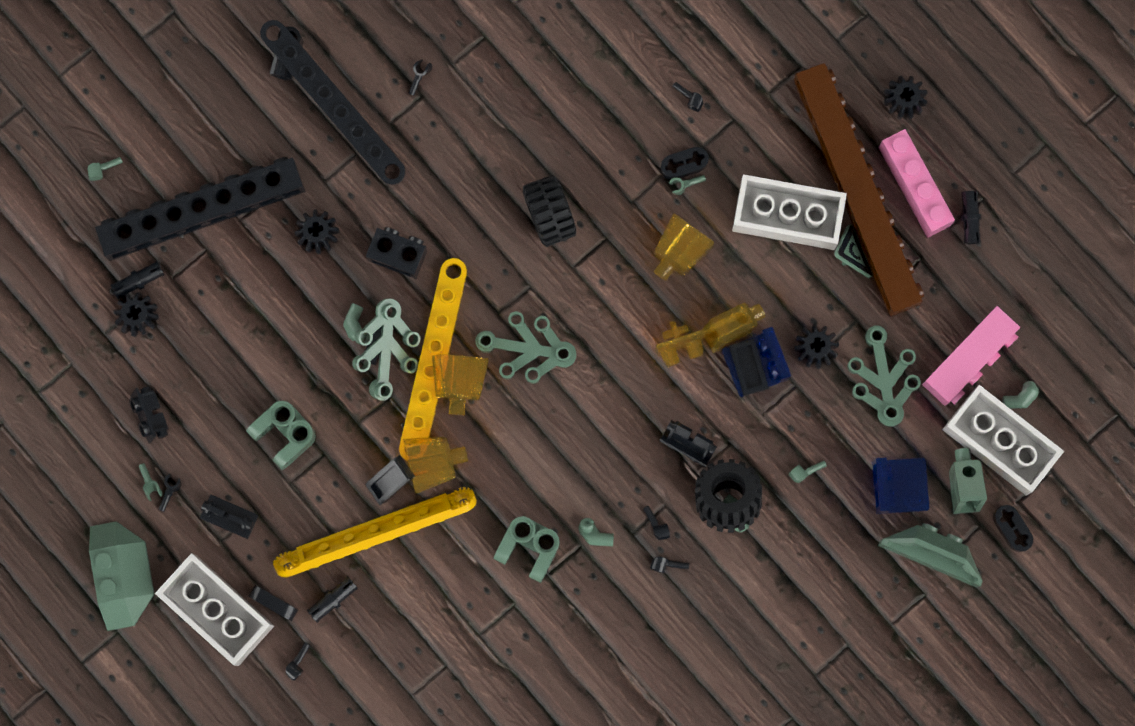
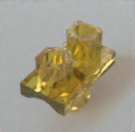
M675 321L669 322L671 330L662 332L664 340L672 337L674 339L657 344L655 348L657 356L661 355L666 367H670L680 363L676 351L678 349L686 347L689 359L703 356L701 343L703 335L701 330L680 337L681 334L689 332L687 325L677 327Z

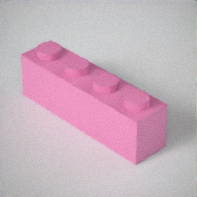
M906 129L882 140L879 150L926 237L929 238L950 227L955 219Z
M996 306L922 385L944 406L950 401L955 404L965 394L962 390L968 382L973 385L983 375L980 372L985 364L991 366L1001 356L998 351L1002 346L1010 347L1019 337L1015 333L1020 329V326Z

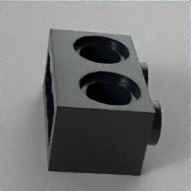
M385 227L384 230L377 228L366 258L368 262L417 279L427 254V248L423 245L424 241L416 237L409 236L406 239L399 236V232L392 228ZM384 241H389L393 244L388 252H381L379 250V245ZM413 250L417 253L416 258L410 262L403 259L404 253Z

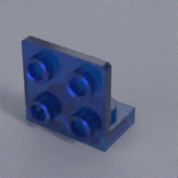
M773 327L764 329L760 335L749 338L755 339L768 386L771 387L789 380L792 375ZM725 347L722 349V354L738 395L742 398V391L729 347Z
M886 457L875 458L872 461L876 514L929 510L925 458L887 460Z

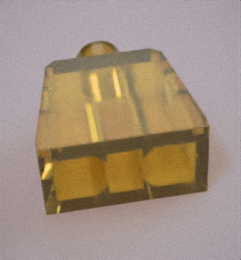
M673 214L654 252V255L661 260L654 273L665 281L674 270L682 276L686 275L711 251L714 241L676 214Z
M744 302L711 318L701 332L712 352L716 353L750 334L757 327V321L765 318V312L760 304L749 308Z
M446 354L433 355L436 397L450 399L449 415H465V401L480 399L488 358Z
M446 437L403 439L408 465L415 475L412 479L415 493H420L454 479L453 465L468 462L465 446L450 449Z

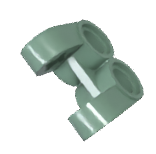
M277 401L256 419L246 432L254 441H258L276 426L289 440V443L273 458L275 464L281 470H284L315 442L316 434L313 427L289 402ZM282 409H288L290 411L288 420L284 422L278 421V412ZM300 428H305L308 431V435L303 441L295 439V432Z
M517 517L511 522L493 559L506 565L516 544H520L539 554L529 577L541 583L559 549V537L553 530L536 523L528 517ZM519 524H527L530 527L529 535L524 538L518 537L515 533L516 527ZM541 537H552L554 540L553 547L549 550L542 549L539 546Z

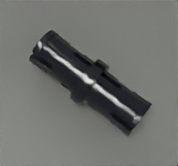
M978 191L961 192L963 215L960 216L964 227V244H980L979 220H982V215L979 214Z
M155 261L139 271L133 270L130 272L131 275L110 286L115 291L114 294L117 299H120L138 288L139 290L144 289V285L161 276L163 277L165 274L161 270L159 262Z
M347 576L331 591L327 590L324 592L325 596L308 608L307 612L318 623L334 608L338 609L341 606L340 603L355 590H358V587Z

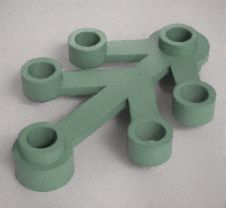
M391 298L383 299L378 303L375 310L376 317L363 329H359L354 336L356 343L367 346L373 340L372 334L382 326L381 336L361 355L356 356L352 362L355 370L366 372L371 366L370 361L380 352L378 379L372 381L369 386L370 395L380 401L390 398L393 391L392 385L389 382L391 353L400 363L402 371L414 373L418 368L417 360L409 357L393 338V326L402 335V341L406 346H418L420 335L417 332L411 331L400 318L401 306L396 300ZM391 307L392 313L388 316L387 310ZM366 333V340L362 342L361 335ZM413 334L414 341L409 343V337ZM363 359L364 366L360 368L359 362ZM411 361L412 366L410 369H407L406 365ZM385 386L386 390L385 393L382 395L381 388Z
M517 311L509 315L508 321L511 327L516 328L525 342L496 338L490 331L480 332L475 340L478 350L483 353H490L494 349L523 353L511 363H503L500 366L499 373L503 379H511L515 372L538 356L548 357L549 359L537 368L530 367L526 370L525 378L531 384L538 383L544 374L556 366L561 368L571 366L577 356L576 349L571 343L561 342L550 327L549 319L545 316L537 317L534 321V327L538 332L543 333L551 347L540 345L524 323L522 313ZM513 316H519L521 322L513 324L511 319ZM540 320L547 322V326L544 329H540L537 326ZM489 337L491 342L485 346L481 343V339ZM561 350H566L569 355L567 358L562 359L558 356V353ZM504 367H510L512 373L506 376L502 373ZM536 371L538 373L537 379H529V372Z
M873 326L866 332L865 341L870 347H873L878 375L865 367L862 359L858 357L850 359L847 368L850 373L858 374L881 391L882 400L869 393V389L864 383L856 384L852 389V395L855 399L863 400L876 409L878 419L883 425L893 427L902 421L904 417L903 404L921 384L918 376L909 375L904 380L903 389L893 399L892 387L907 366L913 364L916 354L911 349L903 350L899 355V361L889 373L884 349L887 332L881 326ZM879 332L881 339H873L872 333ZM904 353H909L912 356L910 362L904 361ZM853 361H857L860 364L859 370L852 369L851 363ZM908 379H914L917 382L916 387H910ZM857 387H862L865 390L863 396L856 394ZM887 409H893L896 413L895 417H888L886 414Z

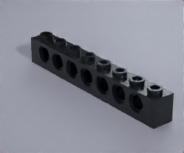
M282 157L273 161V165L253 167L249 170V173L241 176L239 174L230 175L222 183L216 185L208 183L201 186L199 191L179 193L175 196V199L165 202V200L154 202L150 205L151 208L142 211L140 209L131 210L125 214V217L117 220L116 218L103 220L101 225L95 227L104 256L109 261L304 193L306 190L293 157L290 159ZM272 176L280 177V182L276 186H269L268 180ZM253 184L256 186L253 194H243V190L247 185ZM222 194H231L229 202L225 204L219 203V197ZM206 202L204 211H194L197 203ZM179 210L182 212L179 220L170 221V215L173 211ZM150 219H156L157 224L155 228L146 230V222ZM132 228L130 237L122 239L120 236L122 230Z

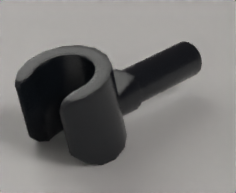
M423 59L413 65L415 76L408 92L413 96L422 77L430 73L433 67L432 63H429L425 67V71L421 69Z
M675 82L673 88L689 99L687 107L699 112L704 104L702 96L699 93L688 91Z
M168 474L164 479L166 491L158 509L165 512L173 492H177L182 485L180 478H178L176 485H168L172 477L171 474Z
M644 507L643 510L651 522L655 538L657 540L670 538L667 523L658 525V521L650 507Z
M655 557L650 566L651 570L663 574L666 566L689 569V563L672 561L664 557Z
M307 643L303 644L298 655L286 667V675L292 681H295L303 673L298 664L302 661L310 647Z

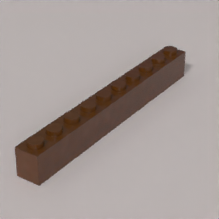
M823 63L796 73L794 78L795 85L838 191L847 193L845 208L889 316L891 317L918 307L923 302L924 293L919 283L915 284L912 276L914 273L913 265L910 259H905L902 252L904 249L903 241L900 235H895L892 228L894 226V219L891 212L886 211L882 202L885 201L883 192L880 187L876 188L872 179L875 178L874 170L870 163L866 164L863 143L860 139L856 140L853 132L856 130L854 121L851 116L847 117L844 107H846V103L842 93H837L834 86L836 78L832 69L828 70L826 64Z

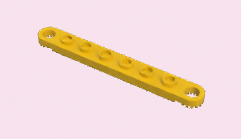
M457 258L448 259L442 264L399 445L401 456L408 462H418L424 457L430 437L467 276L465 264ZM457 265L461 269V275L455 279L449 278L446 274L448 267ZM409 442H416L420 445V452L416 456L406 454L405 447Z
M463 487V489L458 488L459 491L454 490V492L448 495L444 493L296 547L297 550L288 551V553L284 552L283 555L281 553L279 554L280 557L277 556L276 560L273 561V566L278 576L290 577L468 512L475 507L477 499L472 489H466V487ZM467 498V500H464V501H465L464 503H463V501H461V504H460V502H459L460 500ZM291 562V565L288 564L289 567H287V565H286L285 568H284V565H285L286 563Z

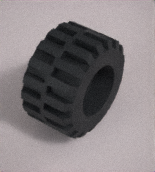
M554 175L523 186L524 199L542 244L548 247L576 236L577 229L563 189Z
M722 459L718 460L717 465L713 463L707 465L708 471L703 469L700 472V478L696 480L695 502L700 519L702 521L707 520V526L711 529L713 526H716L719 532H723V529H728V533H734L735 528L742 531L745 529V524L751 526L754 523V518H758L762 508V484H760L759 475H754L755 470L751 466L746 468L745 462L735 463V459H729V462L726 463ZM723 489H734L739 491L743 497L733 503H724L717 500L714 495Z

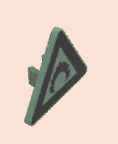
M850 224L846 227L834 252L835 257L842 261L843 266L849 265L867 278L873 276V273L854 227Z

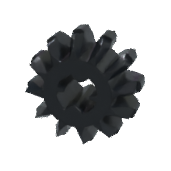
M902 75L898 77L897 82L891 80L889 82L890 89H885L884 95L888 97L884 100V105L892 106L888 113L899 112L897 118L900 120L904 114H906L909 120L913 118L914 113L920 115L923 111L921 107L926 106L928 102L923 98L927 95V90H919L923 84L922 81H918L916 84L912 83L914 80L913 76H909L907 82H905ZM906 94V97L909 95V102H905V98L902 100L900 98L901 95Z
M317 209L313 210V217L311 218L307 213H304L303 217L306 221L298 220L296 224L301 229L294 232L296 237H301L298 241L299 246L306 245L305 250L308 253L315 247L316 253L321 254V247L323 246L327 251H330L329 241L337 243L338 239L333 235L340 232L339 228L334 226L337 222L334 217L328 219L329 214L326 211L319 217ZM316 227L321 229L318 237H315L313 234Z
M140 292L135 294L134 300L130 294H126V303L121 300L117 302L122 309H116L113 312L116 316H119L115 320V324L122 326L121 331L124 334L130 331L132 337H137L140 330L141 334L145 336L147 335V326L151 329L156 327L151 320L159 319V315L153 313L158 309V306L155 303L150 304L152 298L149 296L143 298ZM135 310L140 312L138 314L139 319L137 320L133 318Z
M813 324L811 328L812 333L805 327L802 329L804 337L797 335L795 339L802 345L795 346L794 351L803 352L797 359L802 361L807 358L808 361L805 365L807 368L811 366L812 362H815L816 369H820L822 365L821 360L826 366H829L831 364L829 357L836 358L838 355L832 349L838 348L839 342H830L836 334L833 332L827 336L825 334L827 326H823L821 332H818L817 325ZM814 341L819 342L818 345H822L819 353L814 352L815 348L813 350L810 348Z

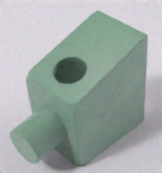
M969 448L955 450L956 462H953L949 470L953 514L980 512L987 500L981 461L972 460Z

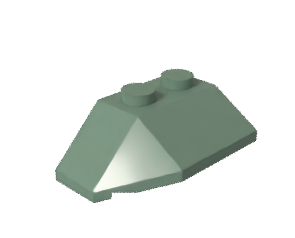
M117 521L90 526L89 554L97 602L107 631L135 626L154 596L146 542Z
M929 524L916 525L879 541V547L976 588L980 587L983 582L968 546L962 544L963 539L952 534H947L946 537L938 534V529Z

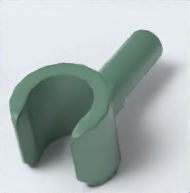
M121 157L102 164H90L87 168L89 180L97 181L103 179L102 170H107L123 163Z
M704 175L684 181L680 178H673L669 184L681 183L679 190L672 191L675 195H681L685 188L704 182L706 178Z
M822 461L804 470L799 464L789 472V476L794 482L800 483L807 476L827 465L825 461Z
M140 464L139 469L145 482L143 491L147 499L152 501L149 495L153 491H158L161 497L162 491L158 483L152 480L145 464Z

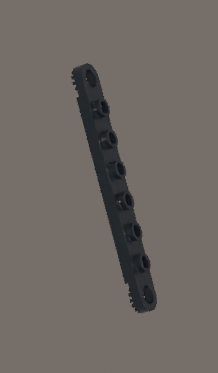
M270 20L264 23L260 31L264 43L379 177L389 185H396L402 182L406 174L402 162L287 28L277 20ZM272 26H276L281 30L280 38L275 41H271L267 37V30ZM391 164L397 165L400 169V174L396 179H389L385 175L386 168Z

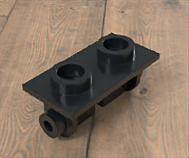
M147 386L140 389L141 393L138 388H135L130 395L129 402L132 411L137 413L140 422L138 426L142 437H146L148 444H150L156 435L158 439L168 436L167 431L169 427L163 412L153 415L152 411L160 409V404L155 390H151V387Z
M671 420L660 441L671 449L689 457L692 461L706 467L717 448L713 444L714 441L699 433L693 439L689 437L693 431L692 429L681 424L679 421L675 423Z
M210 494L208 501L205 500L201 507L203 512L200 519L248 539L259 515Z

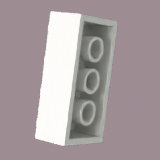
M743 174L732 231L835 250L838 245L847 193Z
M980 385L971 392L942 429L963 447L969 448L972 454L1024 495L1034 491L1064 452Z
M192 553L155 593L234 666H239L274 627L268 619L203 560Z

